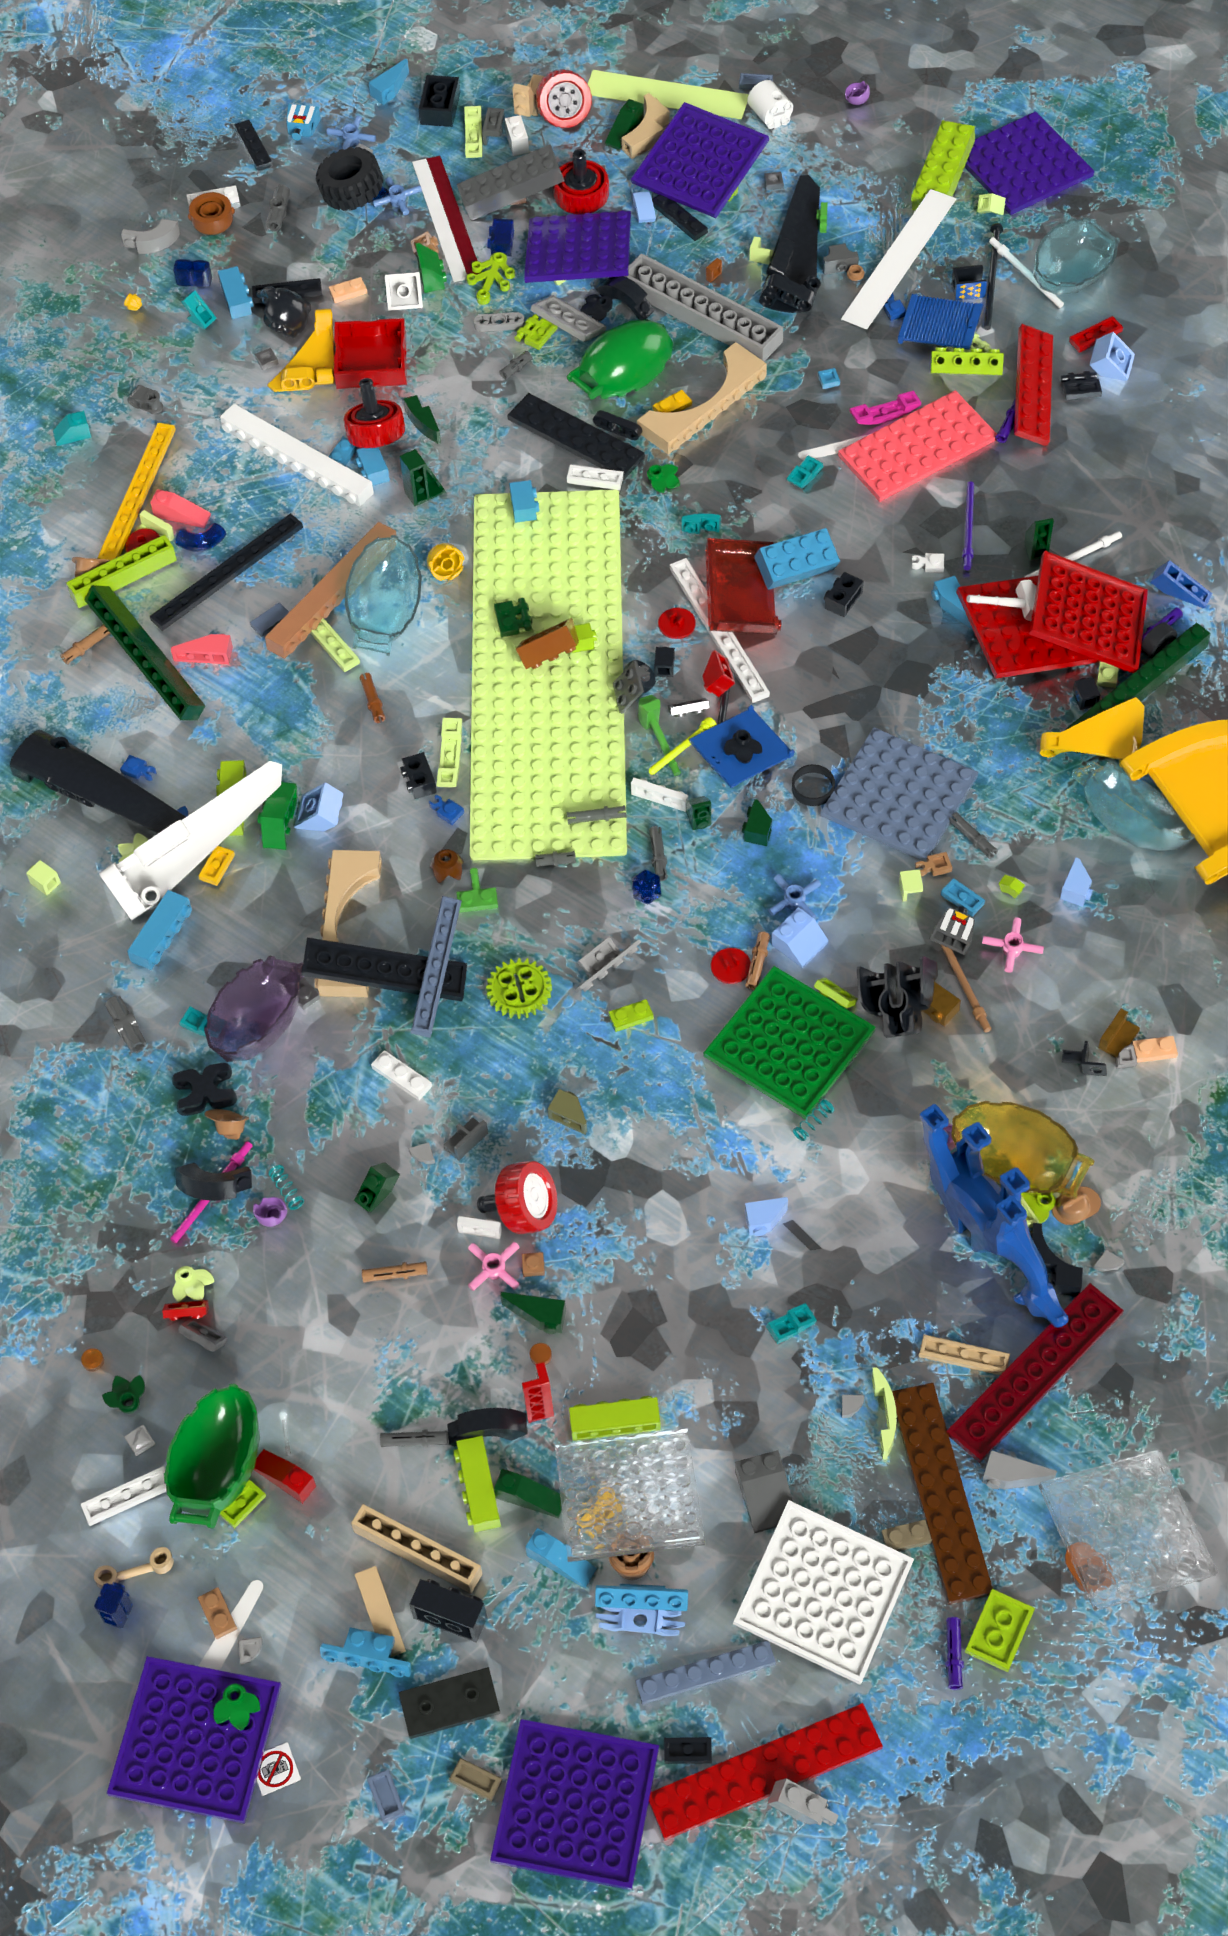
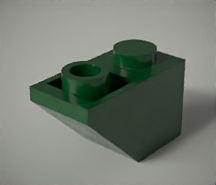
M705 796L686 800V813L692 830L711 826V801Z
M754 799L753 805L749 806L747 810L748 821L744 822L742 826L744 842L767 846L772 832V819L759 800Z
M385 1162L371 1166L354 1201L369 1213L372 1212L393 1190L400 1173Z

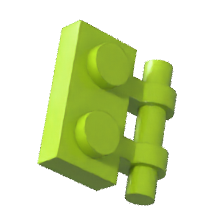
M534 314L525 321L523 327L518 329L514 339L517 342L524 339L525 344L540 350L558 329V326L544 318H541L539 321L538 315Z

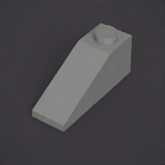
M991 1450L982 1483L986 1484L989 1488H1000L1003 1490L1054 1483L1057 1471Z

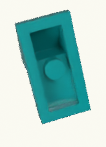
M195 290L181 301L190 313L187 319L199 327L206 329L217 319Z

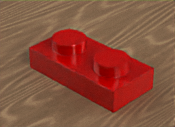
M208 1300L167 1303L162 1310L163 1319L169 1318V1320L175 1321L191 1316L193 1319L202 1318L204 1315H207L209 1304Z

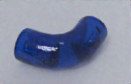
M213 523L202 533H192L186 529H181L176 536L175 543L177 546L193 552L206 551L218 545L226 537L227 533L217 523Z

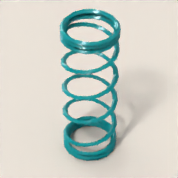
M823 1099L818 1104L819 1109L814 1108L812 1115H807L806 1121H801L800 1127L793 1129L794 1135L799 1140L805 1141L809 1137V1134L801 1127L802 1122L807 1123L815 1131V1127L808 1123V1116L814 1117L819 1124H822L814 1116V1110H819L825 1118H828L827 1114L820 1109V1104L830 1114L835 1111L829 1101Z
M282 1165L274 1166L269 1170L268 1175L272 1181L276 1182V1187L281 1189L280 1194L286 1196L285 1202L288 1203L289 1209H298L303 1205L304 1199L302 1196H298L290 1202L286 1201L287 1196L295 1194L297 1189H293L287 1195H283L282 1189L290 1187L293 1182L290 1181L282 1188H279L277 1183L285 1180L288 1174L281 1176L277 1181L273 1180V1178L280 1176L284 1172ZM302 1200L298 1205L291 1207L293 1203Z

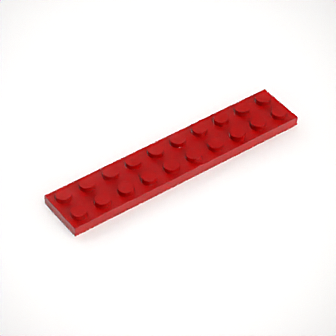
M861 1703L656 1789L650 1793L649 1804L664 1841L770 1797L776 1781L787 1778L796 1784L803 1783L881 1750L883 1745L864 1704Z

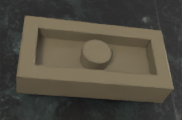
M925 1519L881 1531L884 1544L898 1552L932 1543Z

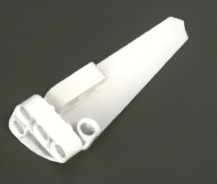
M269 761L183 820H178L158 833L118 864L113 863L99 873L131 920L152 906L157 905L168 890L171 891L281 786L282 764ZM153 891L157 894L154 901L146 899L148 892Z

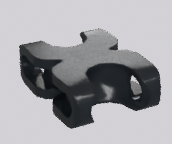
M228 1063L208 1065L204 1068L202 1075L194 1069L175 1073L172 1076V1083L175 1088L179 1090L190 1089L192 1091L189 1096L177 1102V1112L182 1116L199 1114L205 1110L207 1103L213 1109L233 1106L237 1102L236 1093L232 1089L217 1088L219 1083L230 1079L232 1075L231 1066Z

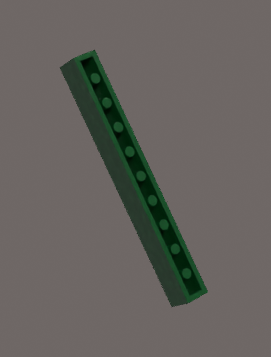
M92 585L84 599L85 602L180 720H198L205 708V704L109 586Z
M1196 622L1065 730L1135 697L1141 702L1208 647L1211 633Z

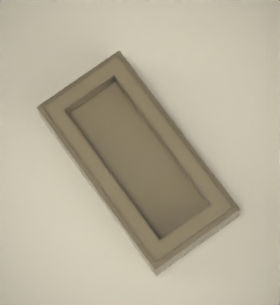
M462 1758L459 1759L449 1778L451 1782L491 1802L503 1781L501 1777Z

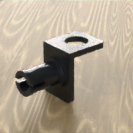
M1088 1041L1084 1042V1049L1082 1051L1063 1050L1062 1063L1081 1064L1083 1075L1107 1076L1105 1063L1088 1062ZM1092 1067H1097V1068H1100L1101 1070H1100V1071H1095V1070H1092L1091 1068H1092Z

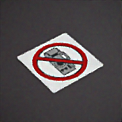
M288 1742L264 1752L257 1776L262 1796L301 1780Z

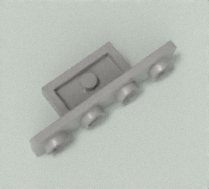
M610 937L577 961L589 978L578 986L575 991L583 990L586 992L594 985L592 983L593 980L597 977L601 980L609 973L607 969L611 966L614 968L624 962L622 957L626 954L631 956L639 950L637 945L641 943L640 939L622 952H620Z

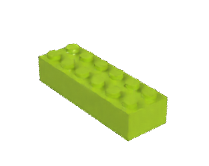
M942 120L911 195L913 211H916L930 189L953 197L975 142V126Z

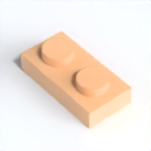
M359 277L329 286V292L334 303L367 294V288L362 278Z
M1173 1036L1132 1041L1137 1063L1177 1058L1178 1056Z

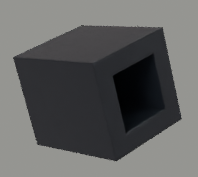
M656 647L654 661L655 677H673L675 648Z
M1093 677L1081 678L1074 682L1073 695L1080 710L1092 708L1100 701L1101 694Z

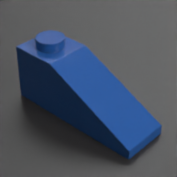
M1170 560L1156 569L1150 581L1151 584L1164 594L1201 608L1207 606L1212 595L1209 590Z

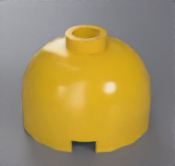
M450 543L437 544L428 552L426 559L427 567L430 573L439 581L454 579L464 567L462 565L464 560L462 552Z

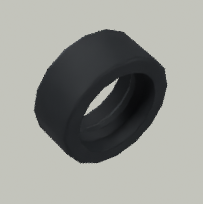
M1162 622L1146 635L1141 649L1152 659L1177 638V631L1168 623Z

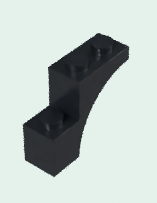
M1033 1223L1032 1230H1029L1030 1235L1043 1258L1047 1273H1051L1050 1283L1053 1285L1056 1294L1078 1296L1082 1288L1083 1268L1070 1265L1059 1259L1045 1242L1042 1224Z

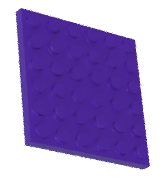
M684 102L631 178V182L701 213L717 218L769 142V136Z
M1036 111L975 139L965 164V168L989 194L1006 198L1004 209L1010 216L1093 177L1095 172Z
M622 210L618 212L530 218L524 273L525 283L629 276L631 211Z
M147 1656L107 1795L245 1824L279 1698L281 1682ZM231 1684L242 1685L246 1692L254 1694L260 1703V1711L250 1713L249 1723L242 1731L236 1729L229 1720L220 1724H216L214 1720L215 1705L223 1699L224 1690ZM234 1693L231 1696L232 1700L239 1698L238 1693Z
M521 1719L490 1862L632 1890L659 1745Z

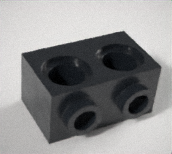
M846 572L840 578L837 577L832 589L825 593V609L845 617L863 593L864 581Z
M424 752L402 758L401 774L403 778L407 777L406 787L409 793L412 792L414 799L437 793L436 783Z

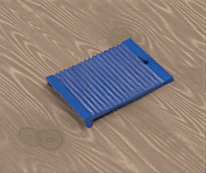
M912 294L898 335V343L902 344L905 340L970 350L983 304Z
M750 705L748 710L689 739L693 747L730 788L793 757L795 753L793 749L790 750L754 711L753 705ZM738 730L748 731L751 738L758 741L762 746V753H753L751 761L747 764L739 762L735 755H726L724 753L726 741L732 739L734 733Z

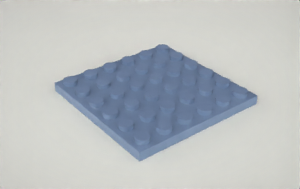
M873 728L821 810L820 816L927 862V856H931L950 824L949 818H953L952 814L958 811L976 781L978 772L877 728Z

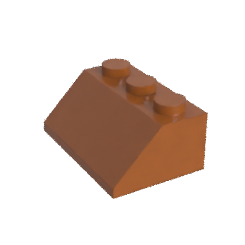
M567 619L521 641L516 651L526 669L530 667L536 669L543 665V661L547 659L549 662L559 657L558 654L564 651L568 654L576 649L575 646H577L579 640L573 619Z

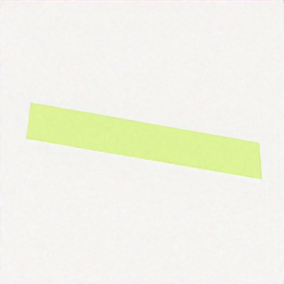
M598 70L592 71L588 81L592 96L622 101L631 99L644 104V95L650 93L667 108L680 109L682 104L686 102L718 116L741 120L749 94Z

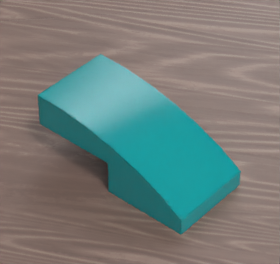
M808 455L800 466L796 465L786 480L802 489L824 467L823 463Z
M191 1006L179 1023L180 1026L194 1033L215 1040L226 1024L225 1021L210 1013L206 1015Z
M804 1303L788 1310L786 1315L768 1322L766 1328L775 1342L779 1344L809 1328L817 1322V1319L808 1305Z

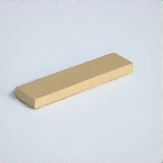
M923 1334L919 1357L1001 1375L1008 1367L1010 1353Z
M376 1566L356 1573L355 1577L374 1632L395 1637L390 1657L406 1652Z

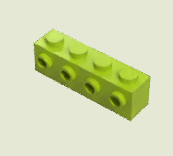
M936 347L935 351H931L930 373L1003 375L1004 353H1000V349H989V353L982 352V349H971V352H964V348H953L952 352L946 351V348Z

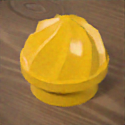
M129 293L124 306L128 307V310L136 311L142 306L141 298L137 294Z

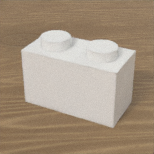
M521 115L505 118L506 136L513 156L529 153L528 136Z

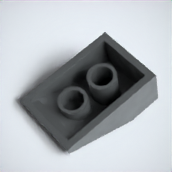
M776 1450L736 1461L735 1474L754 1533L776 1528L788 1500L793 1502L779 1451Z

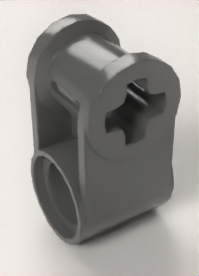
M138 385L128 397V402L134 408L150 412L151 414H158L163 410V404L159 400L160 394L156 390Z

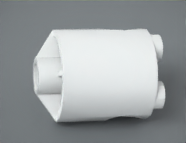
M764 80L753 87L748 96V104L769 129L787 125L790 122L793 104L777 85L770 80Z

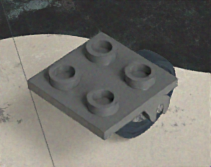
M632 660L625 666L623 673L613 682L617 705L621 714L642 693L651 690L656 683L654 672L642 661Z

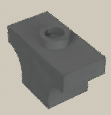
M846 243L829 246L828 256L823 257L824 275L848 271L850 266L858 265V253L848 250Z

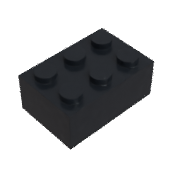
M426 75L418 109L420 125L453 127L461 93L459 77Z
M420 1579L409 1603L413 1619L476 1643L487 1620L486 1609L482 1599L474 1595L467 1597L452 1587L448 1589L443 1588L438 1582L427 1579V1581Z

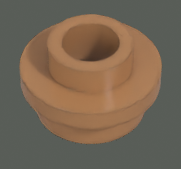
M852 265L847 271V277L850 280L859 281L864 277V270L860 265Z

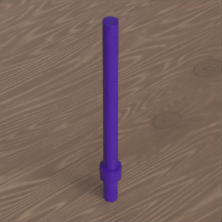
M972 481L967 483L965 545L962 550L964 570L971 569V559H973L974 553L972 549L974 482Z

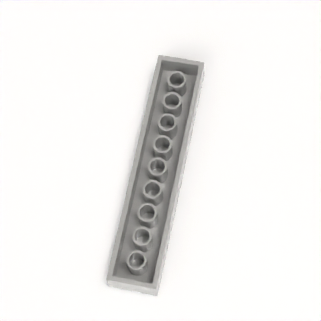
M641 253L629 265V276L624 277L637 283L648 294L645 298L651 305L729 346L736 342L762 361H765L783 342V327L648 256Z

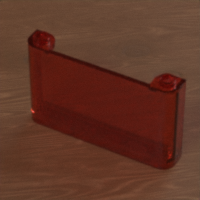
M707 538L705 559L709 631L774 635L781 631L782 622L778 620V616H775L774 588L767 589L754 557L760 548L772 545L774 542Z

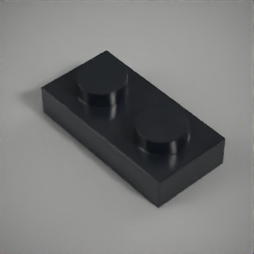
M711 1737L664 1738V1763H712Z

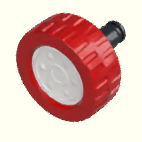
M525 1161L510 1164L499 1173L495 1185V1194L479 1197L477 1208L481 1213L498 1211L504 1225L514 1233L527 1234L543 1231L552 1224L557 1212L556 1187L549 1171L541 1163Z

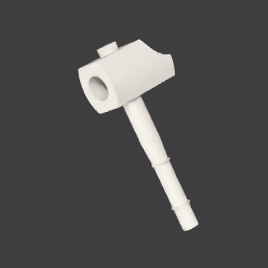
M1023 580L1015 589L1018 598L968 595L967 602L1019 607L1022 609L1024 618L1031 621L1037 586L1031 580Z

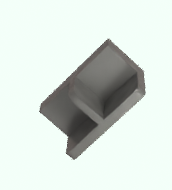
M488 107L482 130L484 145L487 146L489 136H502L504 109Z
M472 1118L464 1126L458 1123L456 1125L457 1132L444 1144V1149L458 1161L461 1160L488 1134L487 1123L484 1120L479 1123L476 1119Z

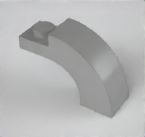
M161 219L159 225L152 230L133 231L123 229L121 236L125 247L137 248L138 254H150L171 246L180 236L178 221Z

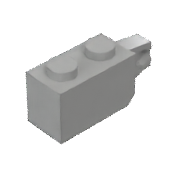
M787 1778L775 1782L767 1803L809 1825H821L822 1822L830 1826L835 1825L839 1816L827 1809V1799Z

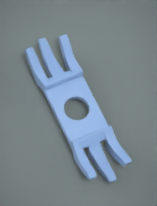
M601 1607L607 1611L619 1613V1615L596 1614L595 1617L599 1620L613 1623L599 1622V1628L615 1632L631 1631L659 1634L661 1636L679 1635V1630L666 1629L685 1627V1622L663 1619V1617L673 1618L681 1616V1611ZM636 1615H644L647 1618V1623L642 1627L636 1626L633 1622Z

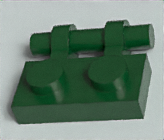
M525 598L518 599V606H513L512 601L494 604L501 637L519 634V628L524 627L525 631L532 630V618L528 614L529 606ZM521 614V619H516V615Z

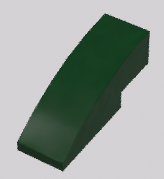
M417 395L404 398L405 412L413 425L430 440L437 444L441 443L440 430L430 407H422Z

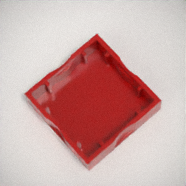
M404 318L335 322L334 341L336 352L334 355V377L336 389L361 388L359 382L365 378L372 379L374 387L407 385L406 327Z

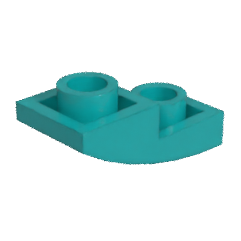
M692 514L682 517L683 532L700 535L701 529L719 532L721 528V515Z

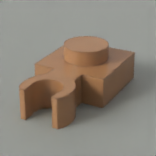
M947 852L927 856V862L919 861L915 864V869L923 868V870H920L921 876L931 872L934 877L950 873L953 869Z

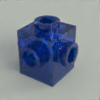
M644 870L632 878L633 898L648 905L661 897L660 876L648 870Z

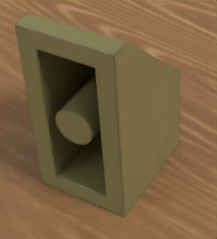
M559 1089L548 1107V1118L586 1135L587 1122L578 1097L570 1091Z

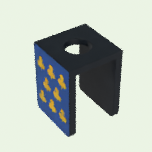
M983 265L953 268L951 285L955 301L984 298L986 296L987 280H982Z

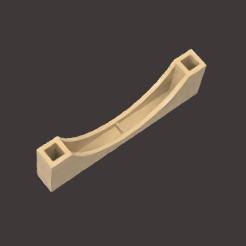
M735 342L723 352V364L726 368L727 376L721 389L710 400L700 406L681 412L663 413L649 410L637 420V424L643 430L641 435L669 455L672 451L677 450L682 443L689 440L698 430H702L708 422L714 420L723 410L728 409L733 402L739 400L744 393L750 391L759 381L764 380L767 375V363Z
M333 850L332 858L328 859L330 874L326 876V885L329 887L328 891H325L324 901L327 905L322 911V917L325 922L324 925H321L320 934L323 940L339 942L337 939V927L343 908L359 889L372 881L380 879L382 865L380 851ZM315 978V988L318 989L320 996L368 997V986Z

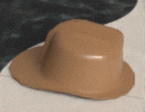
M73 557L72 562L76 564L75 578L110 560Z
M223 1109L208 1110L204 1113L206 1117L214 1120L218 1134L234 1140L240 1138V1134L244 1131L245 1120L249 1119L247 1116Z
M1076 1187L1065 1191L1056 1198L1052 1212L1060 1223L1074 1225L1096 1214L1101 1207V1199L1089 1187Z

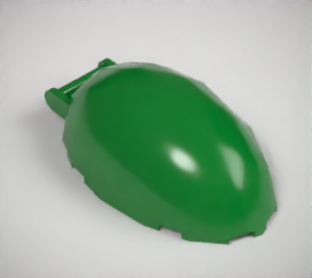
M648 319L631 320L602 333L586 349L580 359L579 366L567 375V380L581 388L588 394L591 400L599 395L601 399L607 400L613 396H618V398L626 396V393L632 390L637 391L645 387L663 371L668 359H671L673 341L664 324Z
M229 1384V1387L218 1390L214 1388L199 1399L192 1413L187 1414L181 1421L169 1445L164 1482L167 1494L174 1503L169 1516L171 1524H177L178 1522L206 1525L208 1528L213 1529L216 1526L220 1512L240 1496L255 1468L260 1442L257 1408L249 1392L239 1388L236 1384Z

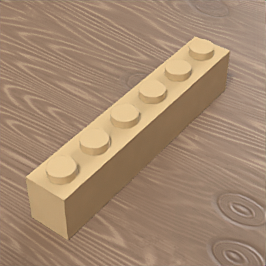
M362 1504L351 1522L354 1533L470 1594L483 1575L481 1565Z

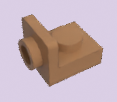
M428 231L410 241L413 253L416 256L415 243H420L439 253V242Z

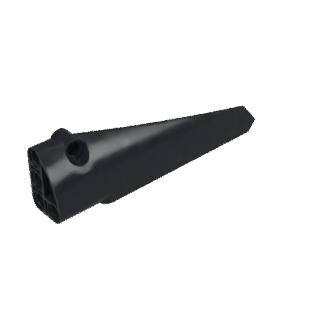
M801 175L798 179L766 271L767 277L759 297V303L772 310L786 313L808 312L812 309L817 291L821 286V282L817 278V209H819L820 187L810 175Z
M38 729L21 743L11 758L10 768L13 776L28 783L34 778L39 779L51 790L88 807H94L96 804L157 833H160L178 820L186 818V816L131 780L69 743L65 737H56Z

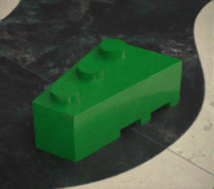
M281 782V786L263 802V811L259 812L258 824H261L263 848L286 850V834H290L291 830L287 826L289 820L294 817L298 800L296 783Z

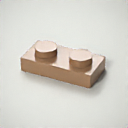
M219 1587L197 1597L216 1639L237 1630V1626Z

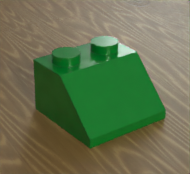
M415 243L424 293L444 290V282H447L445 271L442 272L444 270L442 259H439L438 253L420 243Z

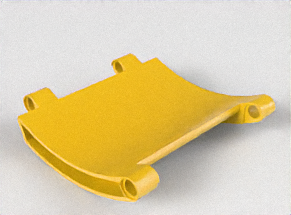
M1217 720L1190 726L1164 736L1125 757L1120 763L1131 781H1136L1149 774L1209 858L1194 867L1207 885L1228 874V720Z

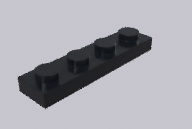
M250 120L234 124L235 131L257 172L273 167L272 161Z
M661 194L652 199L654 208L694 241L708 233V228L677 202Z
M320 278L252 286L254 303L262 302V298L257 297V291L269 286L289 289L299 294L302 298L322 296Z

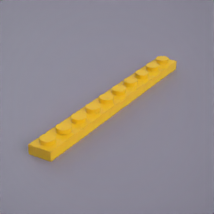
M157 423L97 559L111 561L121 555L176 431L175 425Z

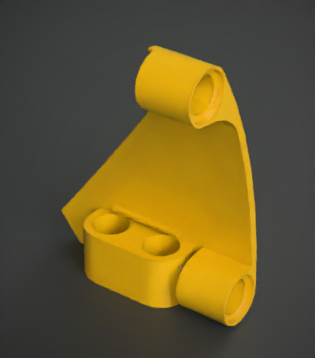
M331 309L315 310V330L292 360L267 384L274 392L309 390L314 385L334 384V339Z
M1135 697L1063 732H1045L1041 736L1039 753L1047 758L1055 757L1062 752L1094 754L1119 759V766L1121 767V761L1137 751L1141 746L1145 706Z

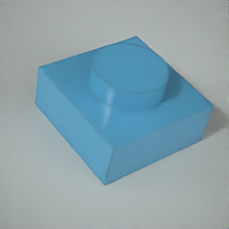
M835 368L818 371V378L823 389L840 386V379Z

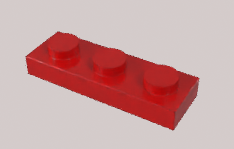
M1112 316L1070 336L1069 343L1080 353L1094 346L1098 338L1114 332L1116 335L1121 333L1123 326Z

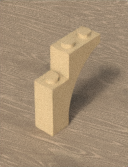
M533 74L527 86L514 84L512 88L514 114L527 117L531 115L538 116L539 112L535 100L536 89L539 82L545 76Z
M650 93L644 95L646 114L642 122L632 132L621 137L622 151L631 159L652 149L664 132L663 127L669 124L670 112L668 108L664 107Z

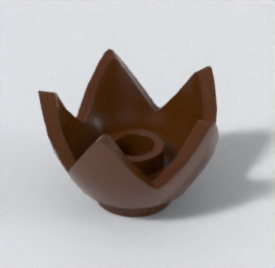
M444 849L433 856L430 868L433 869L438 883H441L447 876L460 880L464 861L457 852Z

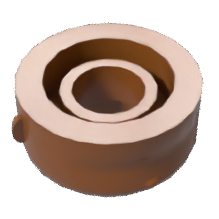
M215 192L204 193L197 196L191 202L188 219L192 221L194 228L200 233L217 235L223 233L231 226L235 209L231 206L230 200L225 195Z

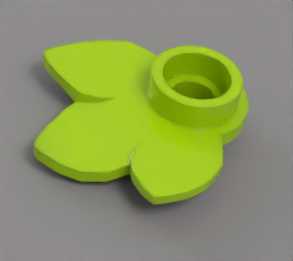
M1030 1186V1189L1021 1193V1195L1039 1220V1223H1043L1048 1219L1049 1211L1054 1208L1056 1199L1051 1192L1040 1191L1036 1187ZM1046 1200L1048 1204H1043L1041 1201Z

